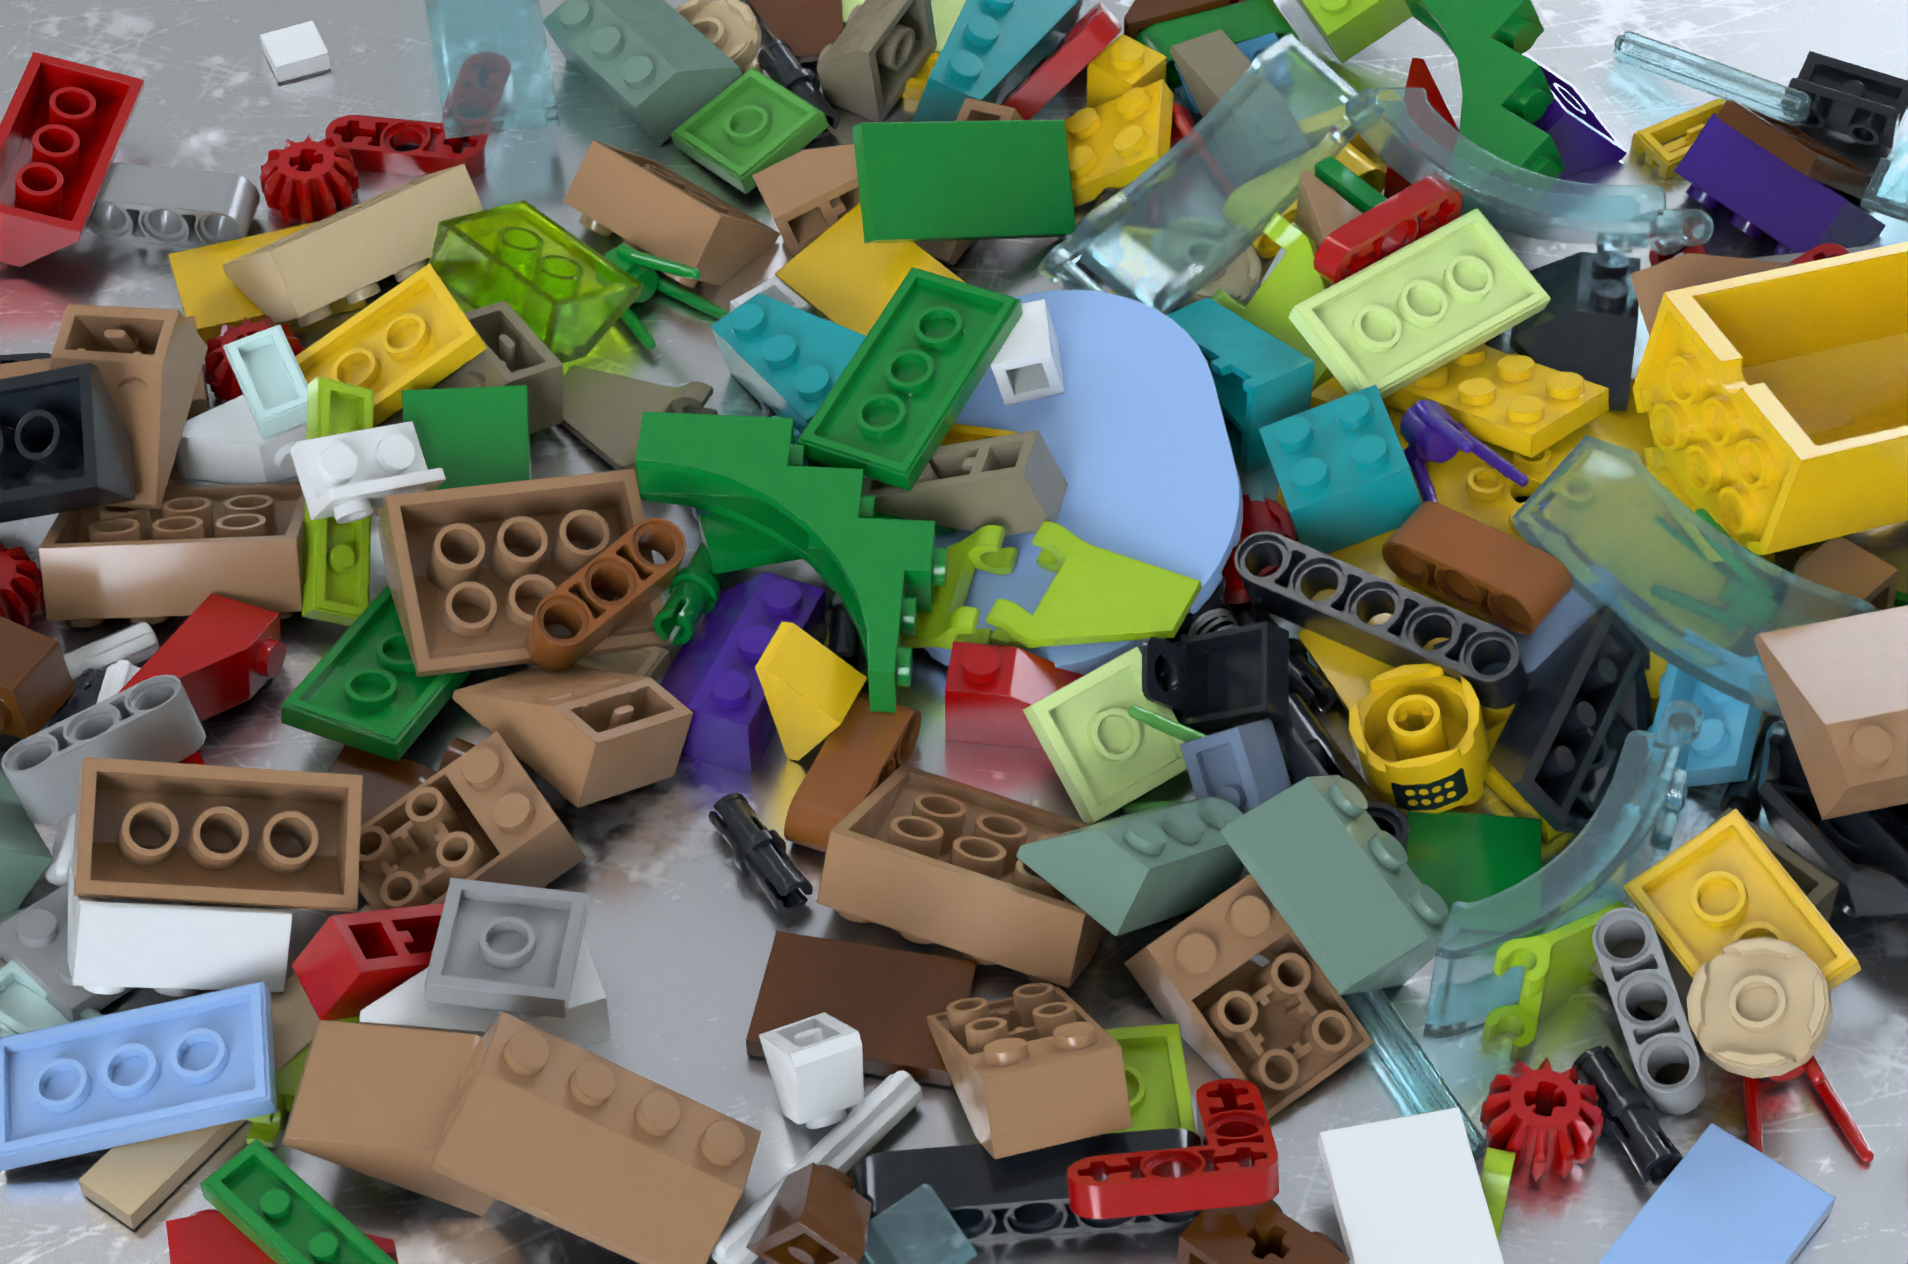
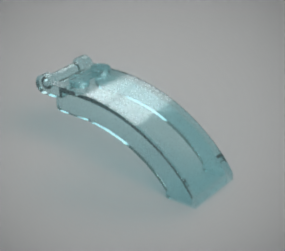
M424 0L446 139L559 125L539 0Z
M1289 33L1260 53L1223 98L1164 156L1133 182L1088 213L1081 220L1074 234L1054 247L1044 257L1038 267V271L1051 283L1058 280L1068 290H1088L1107 293L1075 264L1080 260L1118 295L1139 301L1167 315L1209 283L1264 233L1262 230L1274 214L1278 212L1282 215L1298 199L1300 173L1308 170L1314 175L1316 163L1329 156L1335 158L1360 130L1376 107Z
M1366 88L1345 102V115L1354 129L1399 175L1412 185L1427 176L1433 175L1459 191L1462 195L1461 215H1465L1478 208L1495 229L1550 242L1596 244V253L1603 250H1614L1623 254H1630L1632 249L1648 248L1649 244L1651 249L1660 255L1676 253L1684 245L1693 247L1704 244L1713 234V220L1703 210L1666 209V193L1660 186L1598 185L1572 182L1532 172L1491 154L1470 141L1444 120L1427 101V92L1424 88Z
M1588 435L1583 437L1512 516L1514 527L1528 544L1556 557L1566 567L1571 575L1572 589L1596 610L1608 605L1650 651L1706 685L1741 702L1782 718L1783 715L1754 641L1757 634L1877 611L1871 603L1800 577L1741 546L1699 517L1666 489L1642 464L1637 452Z
M1686 700L1673 701L1665 707L1656 734L1635 730L1627 735L1614 777L1599 808L1581 833L1557 857L1528 878L1493 896L1472 903L1461 901L1453 903L1435 955L1423 1036L1442 1039L1484 1027L1485 1019L1493 1009L1518 1004L1525 967L1513 966L1500 977L1493 973L1496 953L1503 943L1513 939L1546 934L1577 919L1596 913L1618 901H1622L1634 909L1635 905L1628 898L1623 886L1652 867L1657 849L1666 852L1671 850L1680 817L1678 812L1684 808L1688 794L1687 780L1689 771H1686L1691 744L1701 734L1704 714L1699 706Z

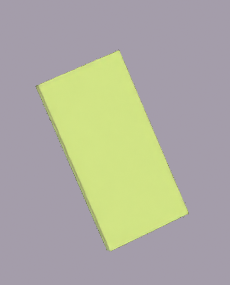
M1476 208L1295 305L1288 318L1348 394L1376 384L1381 398L1384 399L1544 310L1551 298L1487 218Z

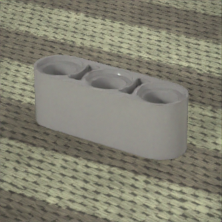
M112 163L86 226L93 233L111 240L198 248L246 237L260 203V194L257 187L250 180L232 173Z
M160 675L144 680L21 740L4 754L1 760V767L27 818L32 823L49 824L76 813L78 775L83 757L177 763L195 753L203 745L206 736L181 680L173 675Z
M1628 907L1613 909L1605 913L1595 924L1592 934L1593 946L1636 1072L1644 1091L1654 1103L1655 1108L1671 1115L1686 1114L1697 1108L1705 1098L1708 1087L1707 1077L1660 942L1648 916L1637 909ZM1637 939L1645 943L1642 950L1631 958L1622 959L1612 955L1613 949L1624 940ZM1657 1000L1667 1005L1662 1015L1652 1021H1641L1633 1017L1634 1011L1638 1006L1646 1001ZM1680 1063L1689 1067L1685 1078L1676 1084L1664 1085L1655 1081L1656 1073L1667 1064Z

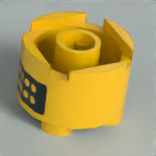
M1429 663L1402 665L1379 674L1369 682L1371 691L1362 698L1359 705L1355 699L1349 711L1348 730L1361 777L1380 802L1396 807L1406 818L1408 811L1436 814L1457 806H1467L1475 803L1484 793V780L1490 770V763L1487 761L1490 756V746L1480 701L1471 683L1462 676H1460L1461 682L1453 677L1446 676L1441 667Z

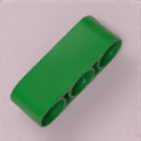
M1247 0L1156 23L1146 27L1135 38L1139 43L1167 57L1166 84L1173 94L1175 88L1182 86V81L1174 65L1175 61L1169 52L1173 45L1220 29L1234 44L1275 32L1289 63L1296 57L1301 46L1299 36L1273 0Z

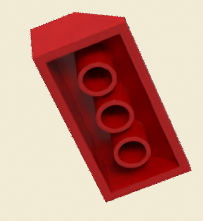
M33 52L0 124V262L22 267L80 241L143 92V79Z

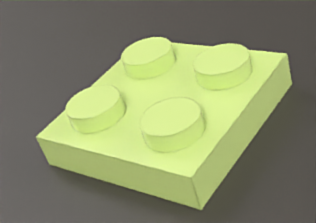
M1138 647L1121 654L1023 709L1082 821L1087 824L1097 822L1187 770L1180 744L1186 742L1131 718L1128 714L1129 707L1137 705L1178 722L1171 709L1150 702L1145 698L1142 691V654Z

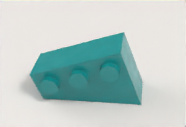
M1208 297L1167 314L1166 316L1174 320L1190 335L1207 360L1217 390L1235 463L1246 475L1271 464L1258 428L1311 409L1315 361Z

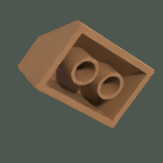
M596 140L592 141L563 200L564 203L582 213L579 223L588 229L606 237H610L611 233L614 232L624 238L623 243L637 251L698 268L701 271L699 281L717 286H722L773 246L780 235L776 230L656 160ZM663 272L673 280L691 288H695L698 280Z

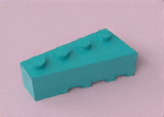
M966 0L928 78L912 122L956 121L965 98L1000 105L1014 88L1017 89L1029 77L1031 70L1042 59L1046 60L1057 49L1059 42L1065 34L1084 16L1090 0Z

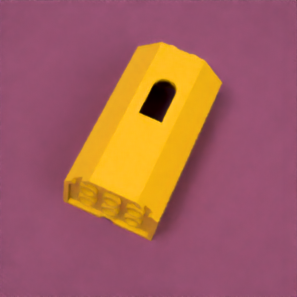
M1908 241L1664 292L1632 387L1637 413L1648 412L1654 446L1644 448L1648 473L1714 558L1729 556L1695 518V511L1700 508L1705 509L1749 556L1767 555L1908 520Z

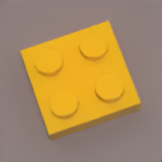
M1163 79L1142 88L1130 89L1118 98L1093 108L1081 109L1073 116L1065 119L1073 207L1097 199V196L1105 188L1120 190L1168 170L1174 94Z

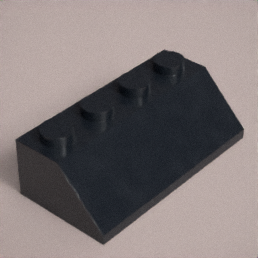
M86 363L0 379V523L135 500L132 439L96 365Z

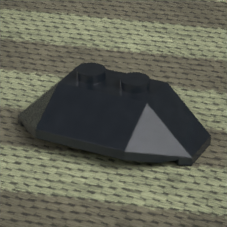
M1603 250L1597 253L1579 252L1529 271L1551 299L1544 310L1512 327L1510 346L1518 355L1528 356L1535 363L1561 372L1577 373L1584 380L1609 388V410L1627 412L1639 309L1630 274L1640 271L1641 258L1628 257L1614 250Z
M1608 605L1598 609L1530 674L1525 694L1515 704L1487 759L1555 831L1596 838H1604L1611 835L1649 754L1646 737L1647 731L1652 725L1651 696L1645 676V671L1650 669V650Z
M1774 721L1766 732L1758 793L1770 827L1787 843L1786 847L1839 883L1834 905L1847 915L1854 918H1861V916L1886 919L1908 918V825L1890 807L1822 820L1786 723Z

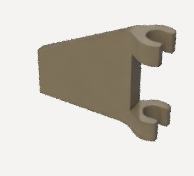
M571 365L563 376V423L560 424L614 469H634L637 484L638 477L635 458L643 412L718 415V412L715 409L704 407L713 394V388L703 382L694 381L680 387H669L577 365Z

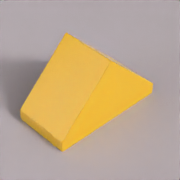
M781 622L755 669L787 759L799 761L842 724L867 677L794 623Z

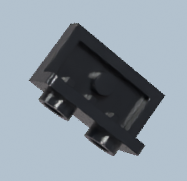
M1809 51L1798 78H1791L1787 87L1786 117L1795 119L1800 124L1809 128L1822 127L1848 135L1856 142L1864 145L1877 144L1893 149L1908 115V80L1813 51Z

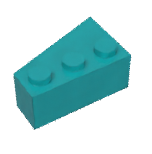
M760 293L710 326L730 373L761 404L764 402L782 418H793L794 428L801 434L866 337L863 334Z

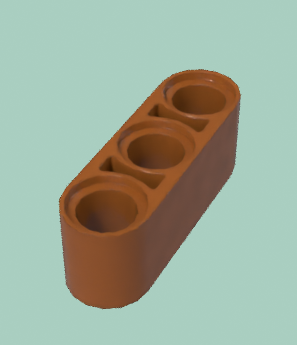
M1433 501L1423 502L1382 546L1384 561L1390 570L1405 582L1519 635L1532 634L1572 589L1571 575L1556 557Z
M648 518L638 523L545 596L536 607L526 638L527 652L532 660L542 668L553 671L564 670L574 665L664 593L673 583L686 550L685 536L680 528L671 521L662 518ZM648 549L657 551L664 557L666 562L663 564L648 562L641 556L639 551ZM600 586L611 588L620 599L610 602L602 600L595 595L592 588ZM548 624L563 625L570 630L573 637L563 640L554 638L548 634L544 626Z
M859 692L842 724L830 733L796 791L785 820V840L826 853L830 830L902 764H907L918 740L921 728V712L897 704L896 713L870 711L869 694Z

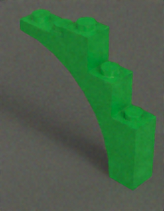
M1405 0L1412 16L1437 34L1458 60L1463 94L1460 127L1448 168L1442 179L1462 195L1461 216L1478 208L1487 220L1493 223L1510 201L1528 210L1543 193L1553 187L1560 174L1566 169L1550 134L1532 125L1533 122L1542 117L1555 97L1540 65L1522 55L1531 49L1536 39L1545 31L1531 0Z
M643 412L635 458L641 500L690 506L734 518L776 538L786 545L789 550L810 564L839 596L859 632L868 665L870 711L896 713L899 686L910 687L912 678V647H902L903 636L916 634L917 611L932 612L934 586H946L948 550L944 547H936L935 521L876 518V496L865 495L863 469L806 466L805 444H795L793 418Z

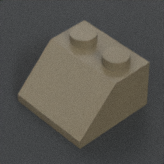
M865 0L862 5H857L851 11L845 29L833 44H828L822 50L817 62V73L820 78L822 94L831 104L871 121L882 122L905 91L906 82L911 77L914 78L937 47L931 0Z

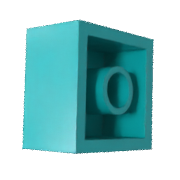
M1376 384L1258 428L1299 539L1303 545L1324 554H1330L1399 528L1422 504L1410 466Z

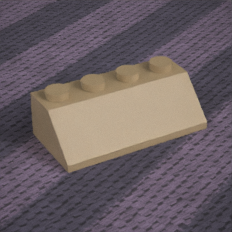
M461 164L407 181L223 264L222 267L226 276L267 317L270 316L274 324L297 319L299 326L304 327L332 315L333 312L329 304L346 297L350 305L381 292L377 281L390 275H394L396 282L406 280L426 266L425 259L441 252L443 259L448 260L474 249L476 245L472 237L490 230L492 227L465 164Z

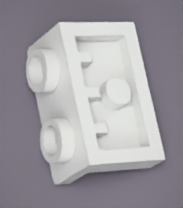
M413 421L298 441L290 449L311 520L335 516L336 522L339 524L354 522L371 515L373 509L383 507L384 499L387 495L433 491L446 481L443 468L427 469Z

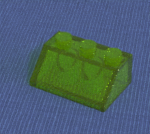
M525 200L439 221L437 225L430 264L464 312H469L505 300L562 364L586 357L640 295L642 283Z

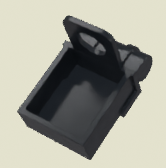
M1266 621L1193 636L1182 634L1180 642L1169 643L1157 637H1147L1142 645L1143 694L1150 702L1171 709L1180 724L1207 736L1265 719H1270L1272 722L1288 720L1289 631ZM1159 655L1163 656V663L1160 664L1163 689L1159 686L1155 676V663Z

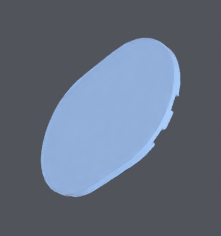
M1051 290L1014 297L1021 299V304L1045 299L1059 342L1064 393L1005 406L990 365L954 423L1015 431L1016 434L1038 430L1068 483L1056 523L1093 546L1201 581L1202 589L1188 612L1194 614L1210 598L1223 579L1221 572L1233 547L1238 545L1243 522V497L1240 480L1217 390L1207 360L1195 341L1174 320L1157 309L1130 298L1088 290ZM958 529V532L937 535L936 547L946 548L962 541L975 532ZM1026 532L1004 537L1001 548L1016 547L1018 550L1011 573L996 575L975 569L964 606L978 608L981 612L976 629L991 628L994 632L997 626L988 624L986 617L997 599L1012 601L1033 615L1057 572L1046 570L1037 565L1036 560L1043 549L1033 545L1032 540L1037 532ZM1144 640L1047 646L1023 650L1054 662L1057 668L1086 675L1135 647H1138L1142 653ZM923 647L930 653L931 658L949 667L951 650L939 647Z

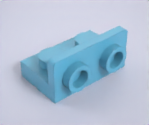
M1686 646L1671 649L1666 672L1662 674L1659 681V702L1653 725L1647 731L1646 744L1650 758L1654 763H1657L1675 788L1747 781L1767 693L1764 687L1766 670L1760 659L1700 667Z

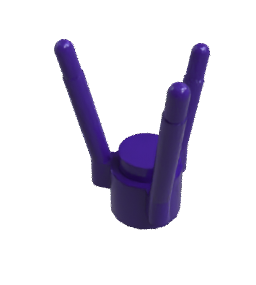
M1419 400L1403 415L1400 423V433L1409 444L1404 450V454L1409 466L1412 468L1423 502L1433 501L1438 503L1425 465L1427 461L1435 463L1446 462L1453 458L1459 449L1465 453H1474L1518 486L1525 487L1528 484L1529 479L1526 475L1471 435L1463 424L1456 423L1439 403L1430 400Z

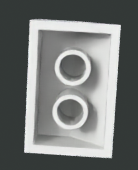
M69 860L67 961L73 985H80L89 992L104 995L122 993L126 987L153 988L157 993L166 996L185 997L194 994L196 989L224 990L264 981L270 992H284L292 924V911L290 908L74 896V860Z

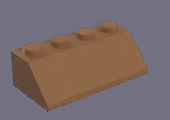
M83 757L77 785L74 833V896L356 912L358 905L363 775Z
M502 1011L472 1050L429 1169L639 1264H706L744 1191L762 1131Z

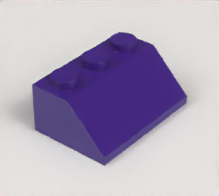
M1714 113L1674 171L1691 183L1685 192L1689 196L1715 211L1719 203L1734 211L1735 213L1729 222L1756 240L1761 237L1763 232L1777 240L1779 243L1773 250L1777 255L1804 253L1814 247L1827 243L1842 245L1844 248L1862 247L1878 237L1886 227L1884 223L1823 183L1803 175L1716 118L1717 115Z
M764 572L719 594V599L713 610L702 614L694 628L692 637L682 645L660 683L665 690L693 712L681 755L748 776H752L777 731L755 666L781 622L794 623L822 645H825L824 642L827 636L825 589L769 572Z

